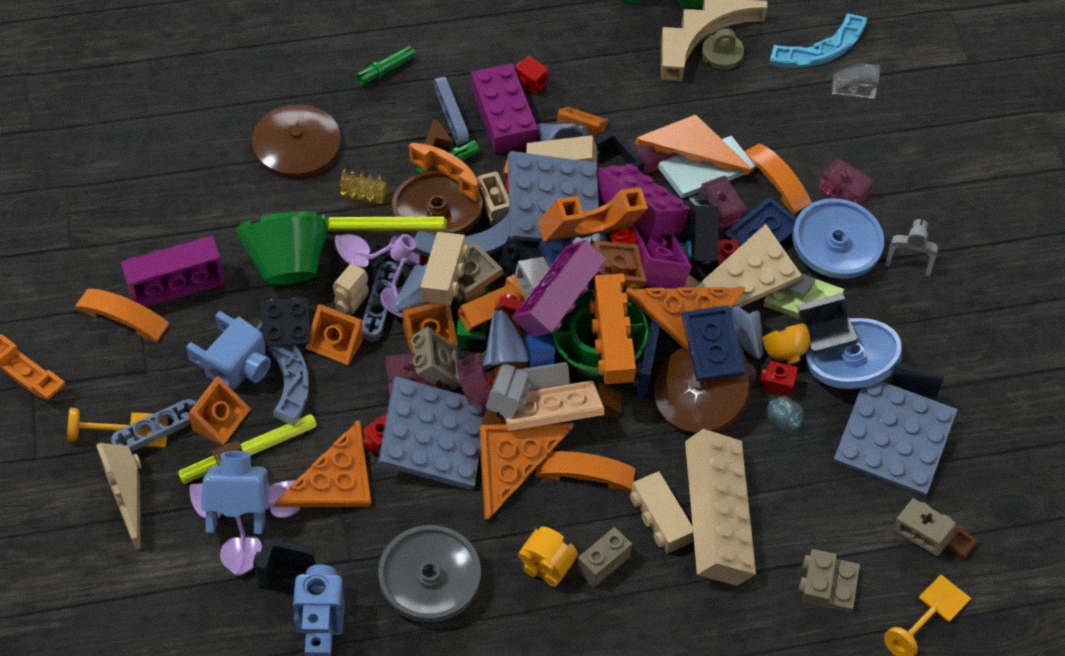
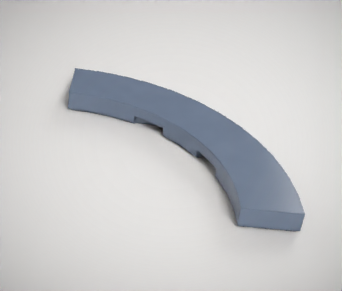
M509 213L492 228L478 234L465 236L466 245L476 242L488 255L502 250L510 235ZM419 230L414 238L416 247L412 252L430 257L436 235Z
M261 321V322L258 324V326L256 327V328H257L259 331H261V332H262V321ZM296 345L265 347L277 361L284 379L283 394L273 411V416L295 426L302 415L308 396L309 381L306 363Z

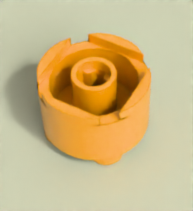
M540 527L539 530L537 528L534 530L519 551L518 556L525 565L523 570L529 576L536 577L537 575L549 585L556 587L577 559V550L571 543L567 546L562 541L564 536L547 527Z

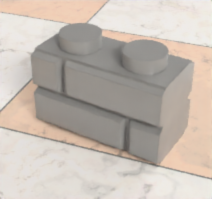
M502 364L493 383L486 408L496 413L500 412V415L507 418H513L516 411L521 412L526 401L525 397L530 388V384L527 383L528 373L520 369L515 370V367L509 364Z

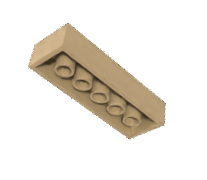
M702 429L685 441L697 575L737 586L756 575L742 441Z

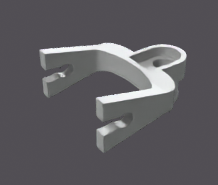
M921 219L915 220L908 236H893L885 266L890 267L896 248H910L929 255L925 275L930 276L937 256L938 246L927 241L928 232L926 230L928 223L923 220L922 225H920Z

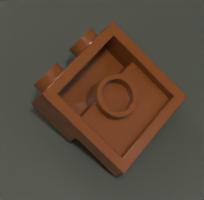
M593 242L592 246L606 258L601 265L603 270L599 275L624 274L623 292L628 288L643 289L647 281L637 244Z

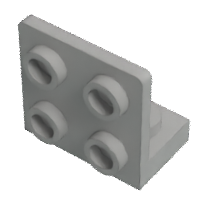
M566 362L521 369L529 375L527 383L530 384L529 391L570 384L569 369Z

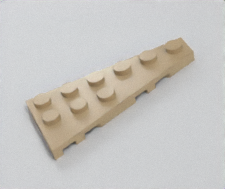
M765 224L695 288L744 286L746 288L732 306L742 307L800 281L802 275Z

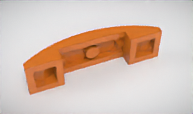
M420 143L409 144V155L412 163L425 171L433 166L459 182V191L476 202L479 200L478 181L474 173L464 162L434 146Z
M757 144L744 151L754 163L755 169L759 168L782 194L781 201L793 215L812 204L810 197L797 176L776 153L762 144Z
M87 289L75 306L77 310L94 317L100 314L136 329L138 335L157 343L169 326L168 321L141 304L104 290Z
M0 334V368L17 383L45 400H49L66 385L50 370L45 371L18 350L17 345Z
M558 451L550 452L537 466L535 477L560 480V476L608 483V488L631 492L636 468L598 455Z

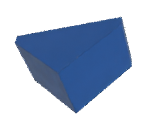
M524 330L525 345L529 355L527 368L554 364L556 346L551 334L547 333L532 337Z

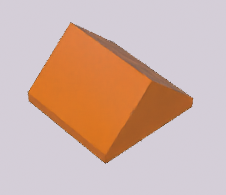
M570 107L559 109L557 123L586 126L588 136H593V138L605 131L609 121L608 119Z
M431 303L403 310V329L412 356H415L411 339L415 333L426 327L431 328L457 346V337L450 305Z
M318 304L310 330L311 341L309 344H306L305 349L349 365L364 339L363 321Z
M218 376L189 412L192 430L219 445H224L251 408Z

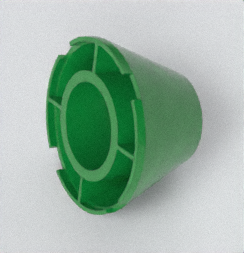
M308 211L262 216L261 222L251 224V220L240 224L236 228V233L265 283L272 285L293 284L312 279L316 276L330 224L327 215L323 214V218L317 217L316 212Z
M590 289L582 296H578L575 300L576 306L569 314L563 316L560 320L562 325L556 332L552 333V338L559 353L579 376L598 382L604 381V375H599L598 360H601V356L596 354L595 348L584 344L586 341L598 339L597 334L592 332V319L595 318L594 313L590 314L589 299H593L594 289ZM628 301L627 317H630L631 334L627 338H632L636 360L646 346L648 325L642 310L635 303Z

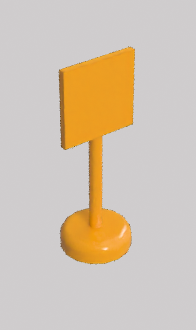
M70 408L67 441L75 442L78 439L79 428L118 431L129 425L80 422L79 409ZM132 412L131 424L153 414ZM168 417L160 420L163 426H168ZM141 428L138 431V434L144 437L152 433L149 428ZM167 436L144 447L166 448Z
M940 575L919 596V599L926 603L930 609L909 631L899 627L890 628L884 635L886 646L895 656H915L918 646L913 635L930 617L937 612L950 622L971 598L943 575Z

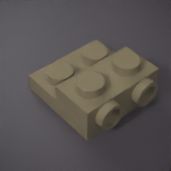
M476 242L469 244V257L464 259L463 277H459L458 294L454 296L457 302L463 301L465 304L486 293L485 286L503 275V269Z
M429 327L415 333L411 339V344L415 353L413 364L417 374L432 384L441 380V382L453 389L462 386L457 346Z
M812 549L810 555H805L802 569L807 571L806 577H801L798 592L803 593L801 602L852 613L860 564L836 559L837 554Z

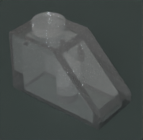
M857 63L833 74L832 93L875 98L879 84L880 65Z

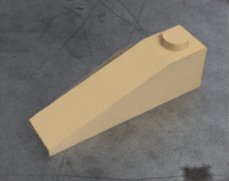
M97 444L104 471L135 550L140 549V476L138 469L142 467L137 454H131L129 446Z

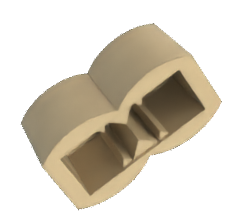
M353 263L349 264L333 284L336 309L350 316L353 315L369 295V288L366 284L368 282V275L364 269Z

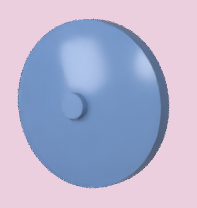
M823 199L808 205L798 215L793 228V245L801 260L814 271L832 278L848 279L867 273L877 264L884 248V235L877 219L864 207L848 200Z
M865 318L849 319L858 337L856 344L819 354L812 353L809 347L806 352L808 368L815 378L827 385L846 389L867 387L883 381L895 371L896 365L900 364L902 359V346L898 334L882 322Z

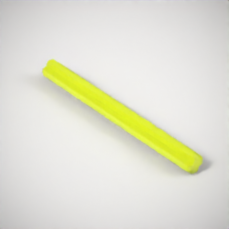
M329 217L328 231L445 230L447 220L444 217Z
M309 414L300 418L295 426L286 424L240 445L244 452L253 455L315 428L316 421L313 415ZM214 456L179 470L178 473L182 483L186 484L206 475L210 467L217 465Z

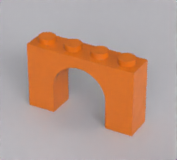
M641 187L620 190L607 204L583 212L578 196L559 198L555 200L538 220V226L543 241L604 232V234L615 233L620 230L629 229L648 207Z
M512 283L466 303L459 308L457 312L467 332L492 321L493 312L496 310L494 309L495 303L500 295L511 294L518 297L519 301H522L520 292L514 289ZM507 313L510 320L515 325V321L512 319L514 314ZM521 327L517 331L525 343L524 329ZM527 362L509 364L515 367V370L527 368ZM500 367L492 370L489 374L492 383H494Z

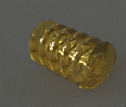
M344 168L339 188L343 197L348 196L350 193V197L353 199L359 195L360 200H365L367 197L369 202H373L376 198L377 203L381 204L388 191L389 178L387 177L385 182H382V176L378 175L377 179L373 180V173H370L366 179L364 171H361L359 177H356L354 169L350 175H347V168Z

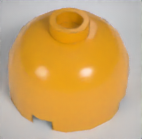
M805 324L789 326L785 328L786 330L780 332L777 330L762 337L767 354L778 362L786 361L787 365L800 362V356L804 355L810 347V334Z

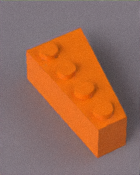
M624 274L595 276L593 299H589L590 314L594 313L595 318L592 319V332L597 334L598 337L595 340L596 354L601 356V360H598L599 375H604L605 384L634 382L636 365L632 338H627L631 334L630 317H627V293H623Z

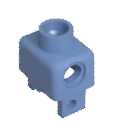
M219 311L215 315L217 328L223 331V333L207 351L190 342L186 346L189 360L205 370L206 377L214 380L219 376L231 389L237 388L245 378L253 383L259 382L266 375L271 364L270 358L265 356L266 351L262 332L241 317H237L234 320Z
M224 452L220 454V466L210 467L203 478L201 510L206 511V532H214L218 525V512L226 517H239L243 513L252 512L254 513V534H262L265 528V510L269 503L268 472L264 467H251V454L248 452Z
M328 565L310 566L306 574L298 575L295 580L293 601L294 625L296 626L297 633L306 634L305 656H331L333 635L343 633L345 607L343 581L337 575L336 569ZM314 641L321 643L319 646L312 645Z

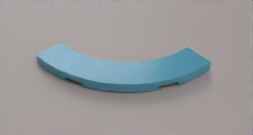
M847 13L843 24L834 36L815 43L811 47L774 45L769 65L802 68L829 62L841 56L855 45L864 31L867 18Z

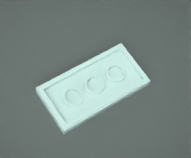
M729 136L722 139L752 168L751 172H753L755 169L754 163L734 138ZM682 154L659 162L658 165L659 170L681 198L745 175L738 169L731 168V170L719 168L714 166L712 162L704 160L697 162L684 158L685 155Z

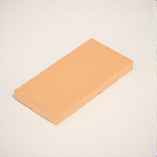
M586 381L528 391L521 412L516 411L513 418L504 416L508 431L604 415V407L594 382Z

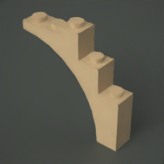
M703 0L702 10L684 9L682 28L663 27L661 80L682 81L684 66L688 56L696 45L717 30L739 23L765 21L767 1Z

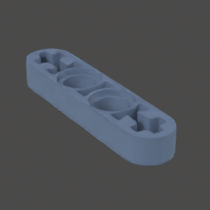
M445 76L435 78V91L457 146L469 143L468 131Z
M386 261L378 267L364 314V339L370 342L377 341L382 337L389 310L383 305L381 295L377 293V290L380 288H391L398 266L391 261ZM387 271H392L389 274L388 281H386L385 274ZM374 307L384 309L381 314H373L371 312ZM373 321L375 322L376 329L373 332H369L368 330L371 329Z
M192 399L183 400L122 428L112 435L111 444L123 446L122 443L118 444V440L122 439L124 442L127 441V445L124 446H129L130 451L133 452L191 424L189 413H184V409L191 411L197 402ZM169 417L174 422L170 426H163L160 420ZM141 428H149L152 433L144 437L139 435L138 431Z

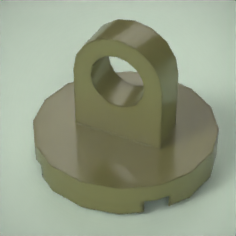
M721 29L707 37L703 42L701 54L706 63L708 61V63L712 64L711 67L727 70L736 67L739 62L741 63L744 47L742 42L735 37L734 31Z

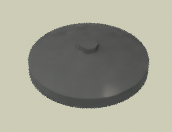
M437 525L414 527L395 537L384 550L378 569L380 589L388 604L404 617L420 622L447 620L465 610L475 598L481 579L480 560L472 544L458 532Z

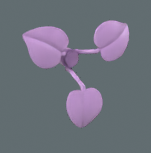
M350 234L336 235L335 244L341 257L349 264L353 263L360 268H365L369 264L368 259H374L390 250V255L394 260L401 261L391 288H384L381 292V301L387 310L403 318V313L395 312L396 306L394 302L402 287L397 288L396 284L405 263L410 265L420 264V255L412 252L416 247L415 237L409 234L395 235L391 238L387 247L374 254H369L370 248L362 238Z
M295 481L279 482L269 487V503L266 510L270 508L273 516L287 518L297 513L300 507H275L276 500ZM203 483L191 484V502L196 512L206 519V511L201 510ZM239 516L235 518L241 538L229 539L224 543L220 551L223 565L235 576L244 575L254 568L255 554L260 552L262 544L257 537L251 536L246 538Z

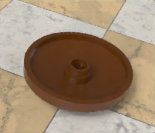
M294 104L279 107L266 114L254 129L252 145L257 161L265 170L283 178L303 179L325 171L334 163L341 149V135L337 123L325 111L309 105Z
M439 170L427 171L412 176L398 187L392 200L393 216L444 217L447 220L445 230L422 231L434 235L437 232L464 235L479 222L483 213V197L479 189V200L476 202L459 191V182ZM419 230L403 231L415 237Z
M683 347L665 360L657 373L654 384L655 401L664 419L679 431L695 435L702 429L716 433L730 426L742 414L750 396V379L746 368L744 375L697 382L691 355Z

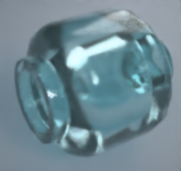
M786 396L773 399L767 407L769 422L783 431L797 429L803 421L802 406Z

